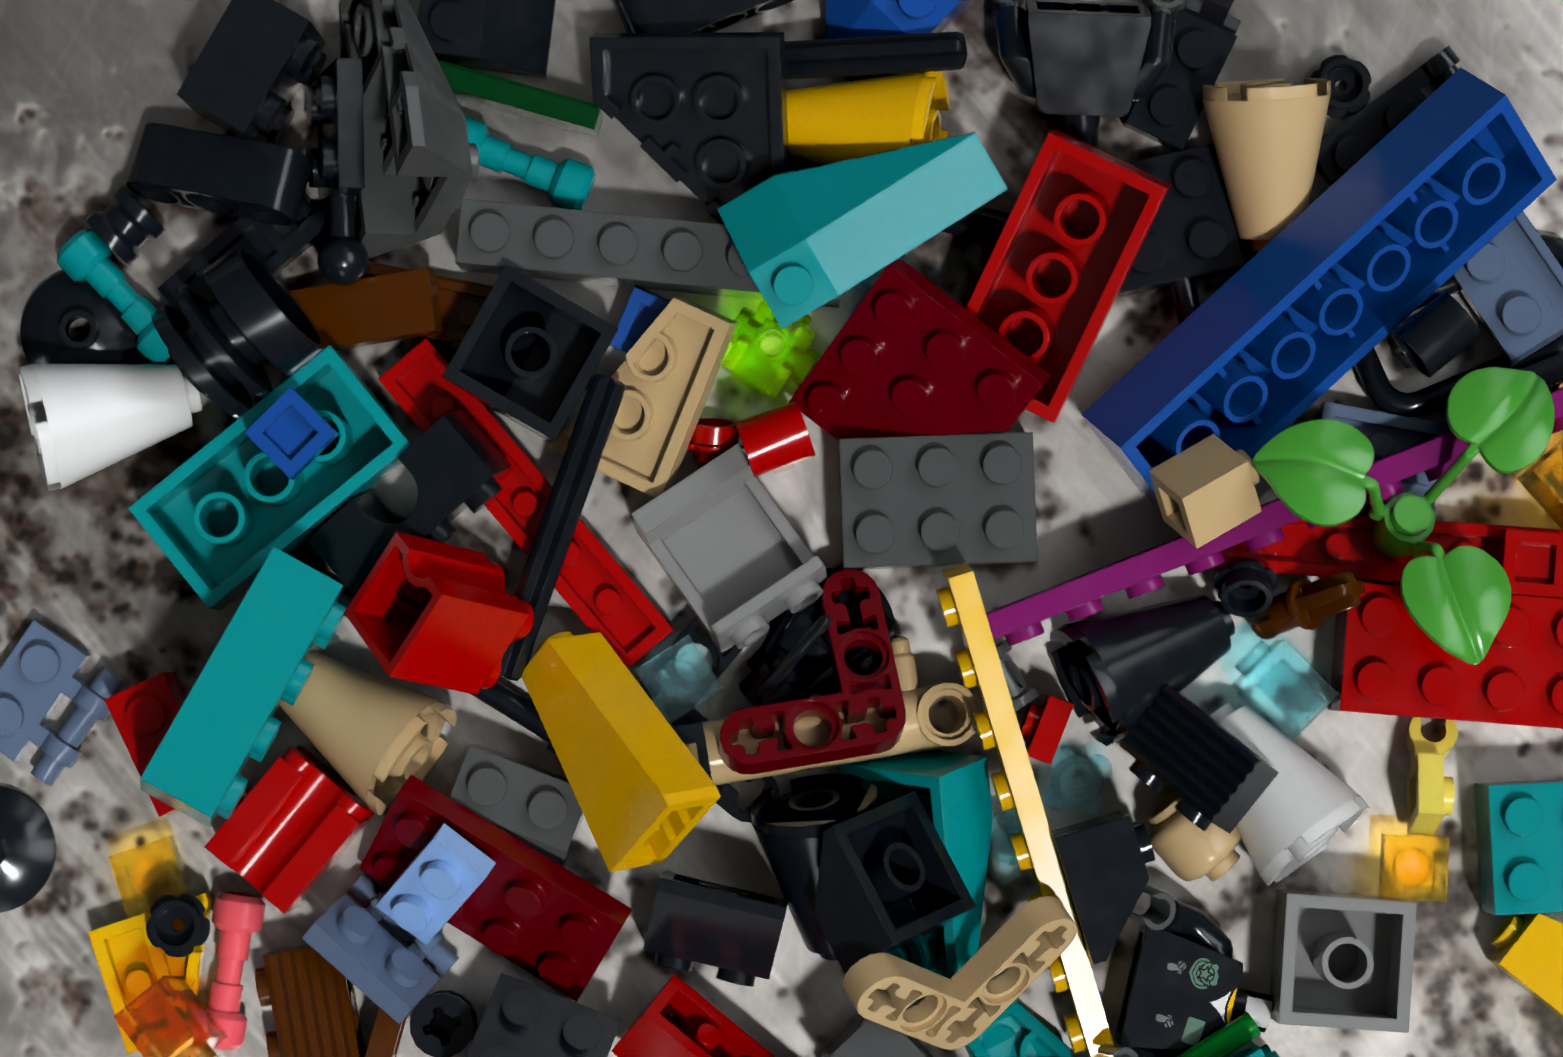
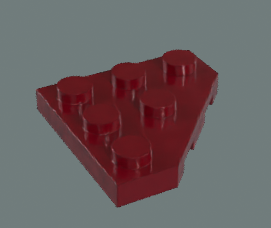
M898 258L887 265L790 399L789 403L797 401L800 411L838 441L839 439L933 436L1009 431L1051 375L904 260Z

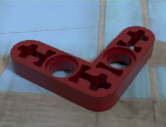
M843 569L831 575L826 580L822 589L820 614L821 616H830L832 621L825 631V637L838 693L745 708L733 712L724 720L719 735V754L723 763L732 771L740 774H759L878 754L890 750L899 742L906 722V709L879 589L875 581L867 573L857 569ZM842 590H851L854 599H864L860 601L857 615L859 628L848 631L850 619L847 607L841 603L834 604L839 601ZM866 646L878 654L881 661L880 668L869 675H859L847 667L844 661L845 654L851 648ZM877 708L880 717H891L886 722L885 730L882 733H874L871 724L863 723L851 725L848 736L849 740L841 739L842 720L838 712L845 711L847 713L846 724L865 720L867 709ZM807 716L818 717L828 724L830 737L823 744L808 746L796 738L794 733L795 723ZM783 722L782 742L786 750H777L778 738L760 741L757 753L746 754L743 745H732V743L738 741L739 731L742 729H750L751 735L755 739L774 736L775 723Z

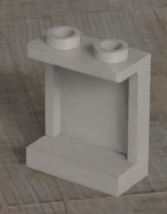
M739 443L632 513L637 533L721 653L733 645H736L738 649L748 647L766 634L770 628L768 625L769 621L787 609L791 613L802 611L814 603L823 593L821 587L825 585L827 580L826 566L819 556L813 557L757 477H754L746 453Z

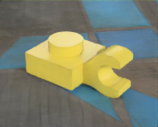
M1413 717L1405 733V744L1410 754V769L1407 773V834L1433 836L1444 815H1451L1453 811L1455 797L1453 777L1444 776V758L1451 752L1457 740L1458 730L1454 720L1446 719L1441 728L1442 740L1430 742L1422 736L1421 717Z

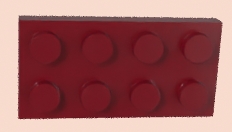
M410 775L399 790L359 869L374 877L383 885L390 887L445 823L496 862L486 879L447 923L533 974L547 985L578 1001L633 909L420 779Z

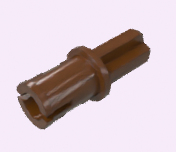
M1345 570L1313 582L1307 579L1297 580L1290 584L1286 592L1273 596L1272 603L1265 612L1249 617V619H1254L1268 613L1270 615V619L1251 625L1252 630L1257 636L1266 640L1299 627L1305 630H1313L1321 626L1327 617L1359 606L1361 603L1360 594L1365 591L1362 581H1356L1351 571Z

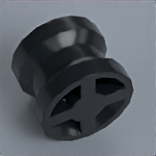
M121 185L113 192V202L104 211H93L85 219L98 236L129 266L139 258V248L148 239L158 240L167 231L124 185Z
M438 990L426 996L414 1009L410 1020V1034L415 1045L425 1054L433 1057H451L460 1053L474 1038L478 1027L477 1012L473 1003L464 994L454 990Z

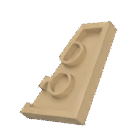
M674 297L628 351L625 355L626 360L611 376V378L625 385V392L597 471L654 498L672 487L738 322L684 297ZM577 418L567 430L562 431L548 448L564 455Z

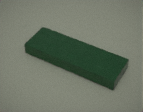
M438 60L458 100L598 139L603 114L601 109L594 103Z

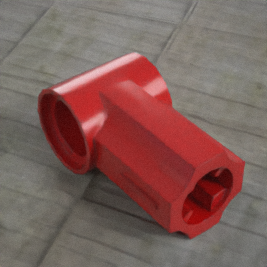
M797 401L735 422L754 477L771 471L774 474L795 467V463L816 456Z

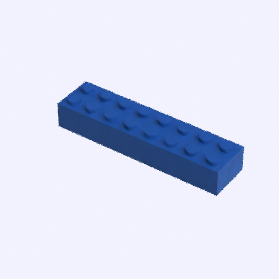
M1460 67L1081 414L1142 494L1159 507L1149 470L1212 434L1216 435L1234 451L1238 449L1245 451L1252 460L1255 454L1270 439L1286 429L1557 180L1506 94Z

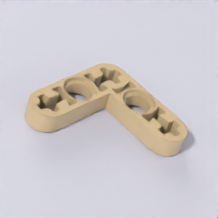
M1039 897L1021 907L950 979L894 955L880 952L870 954L851 966L845 974L842 984L853 1006L863 1018L939 1048L953 1050L961 1048L979 1037L1068 948L1075 938L1077 928L1067 910L1056 897Z

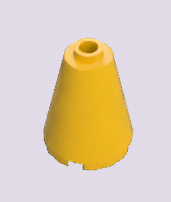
M944 72L904 73L789 89L786 92L789 155L820 166L854 157L860 158L897 150L901 147L948 138V131L941 130V114L939 111H949L948 81Z

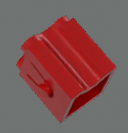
M397 531L345 611V615L389 677L475 695L479 693L481 688L489 689L497 682L504 653L511 643L524 638L530 632L534 621L532 606L526 601L519 600L516 596L508 595L502 566L490 561L484 552ZM398 587L406 597L414 601H417L425 605L426 607L424 608L414 602H411L397 595Z
M298 745L296 749L290 746L283 756H280L252 790L246 788L229 820L225 821L205 845V848L226 866L245 878L263 897L285 914L297 908L367 825L375 812L364 804L347 783L334 774L310 751L301 745Z

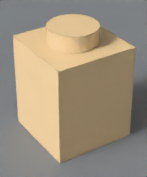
M1212 434L1149 470L1163 521L1196 549L1262 512L1255 488L1260 478L1258 472L1251 466L1252 460L1248 454L1241 449L1234 451L1216 435Z

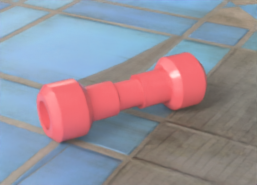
M222 891L215 897L211 921L217 929H220L216 949L218 964L215 980L211 981L208 1006L196 1014L193 1038L200 1046L221 1050H237L244 1045L248 1020L240 1012L243 992L241 977L244 960H248L251 934H255L263 927L266 904L260 896Z

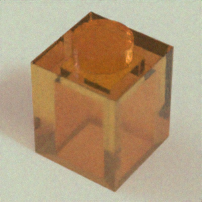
M162 976L114 1016L143 1057H218L213 1048L228 1037L182 976Z

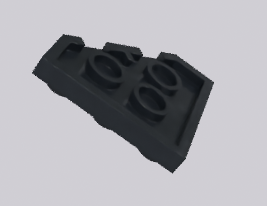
M784 32L595 33L589 37L593 102L611 119L615 117L642 143L640 147L676 182L680 180L707 206L705 210L718 223L724 224L717 210L718 207L772 175L789 172Z

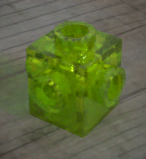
M761 300L754 312L744 306L734 320L738 324L730 341L733 346L721 363L722 370L776 403L790 380L799 386L803 383L820 356V353L811 348L817 336L816 332L807 327L812 317L807 314L782 329L765 300ZM770 337L778 338L784 344L783 350L776 355L766 354L760 348L765 339Z

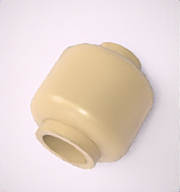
M1171 791L1147 816V820L1152 824L1148 835L1153 850L1175 875L1184 881L1196 880L1204 875L1211 881L1219 879L1240 858V855L1234 850L1241 839L1238 827L1236 826L1229 834L1211 823L1207 830L1203 831L1175 809L1174 806L1182 797L1175 791Z

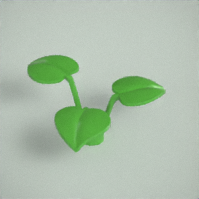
M1488 367L1468 373L1450 391L1446 400V419L1452 433L1470 445L1422 497L1413 493H1402L1393 497L1387 505L1383 504L1378 481L1366 476L1374 460V448L1371 442L1358 429L1341 421L1319 419L1294 425L1270 439L1255 454L1251 461V466L1268 482L1280 501L1294 515L1306 522L1322 527L1338 526L1353 519L1365 504L1367 490L1372 507L1368 514L1374 520L1371 535L1376 547L1390 557L1403 558L1411 555L1415 558L1404 567L1400 579L1401 598L1410 617L1444 651L1475 666L1485 658L1495 636L1508 615L1511 603L1510 582L1499 562L1487 552L1477 547L1459 546L1446 555L1440 544L1424 542L1435 525V514L1431 505L1478 453L1481 454L1484 461L1494 471L1502 474L1518 472L1533 464L1541 456L1551 438L1555 417L1554 403L1547 384L1534 372ZM1422 554L1431 555V556H1422V557H1420Z

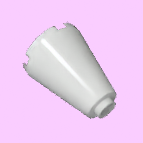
M30 364L18 367L31 435L34 436L39 453L37 458L47 491L65 488L192 427L191 413L202 411L199 391L185 376H182L176 364Z
M1228 703L1210 715L1222 727L1279 772L1237 824L1241 838L1257 872L1267 886H1270L1273 881L1277 883L1319 855L1329 847L1327 843L1339 832L1337 826L1344 833L1347 832L1370 808L1361 795L1248 705L1235 710Z

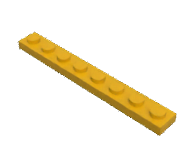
M967 563L943 569L942 573L946 587L936 590L937 599L947 628L958 625L965 649L954 652L956 663L965 689L977 687L983 710L972 713L983 750L995 748L1001 771L991 774L993 787L1002 812L1013 809L1020 831L1009 835L1013 854L1020 873L1031 869L1038 892L1028 895L1027 900L1030 902L1044 896L1056 897L1076 924L1077 933L1074 940L1048 967L1056 993L1067 990L1074 1012L1063 1016L1070 1044L1074 1053L1085 1050L1088 1057H1113V1055L1098 1053V1047L1101 1044L1114 1045L974 572Z

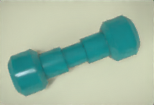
M464 115L466 118L468 141L477 145L480 166L500 174L504 171L524 179L525 184L547 192L550 202L554 206L563 209L583 210L596 179L593 166L571 157L558 163L538 154L532 156L513 148L511 143L489 135L486 123Z
M82 229L76 233L58 251L57 264L73 281L86 280L103 299L107 298L121 312V318L138 335L137 349L151 364H168L172 361V358L168 353L167 346L155 329L151 317L157 309L145 296L140 297L126 282L127 277L110 260L111 248L93 229Z

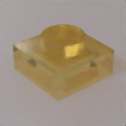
M1381 833L1379 896L1383 898L1447 902L1449 837Z
M173 835L108 857L128 918L150 911L152 905L165 895L171 894L174 897H180L182 894L192 895Z

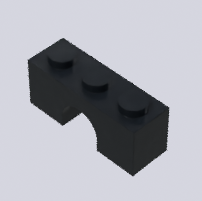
M463 409L443 415L397 457L412 474L418 488L417 504L410 516H401L393 513L379 500L373 491L351 499L307 539L309 544L354 596L396 531L445 543L457 532L456 527L451 523L454 518L467 507L474 514L477 513L503 490L497 480L512 466Z

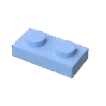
M444 823L385 891L375 907L394 920L401 928L410 932L427 945L486 879L496 862Z

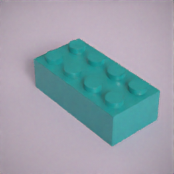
M329 345L128 509L209 609L222 610L252 585L273 546L288 555L291 554L351 499L365 494L402 464L397 457L413 442L341 353ZM290 386L339 433L294 480L290 479L244 433Z
M273 546L142 774L140 788L143 792L209 828L217 814L229 820L249 781L240 775L249 757L260 763L262 762L282 723L273 717L281 701L291 706L295 704L315 665L306 660L307 655L314 644L324 650L326 649L344 617L343 614L347 607L338 603L343 588L342 584Z
M1563 779L1474 783L1480 910L1492 915L1563 912Z

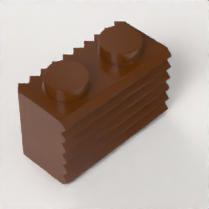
M310 945L271 951L263 955L265 967L255 969L256 988L261 1006L272 1005L276 1028L275 1031L266 1033L268 1057H365V1044L354 984Z

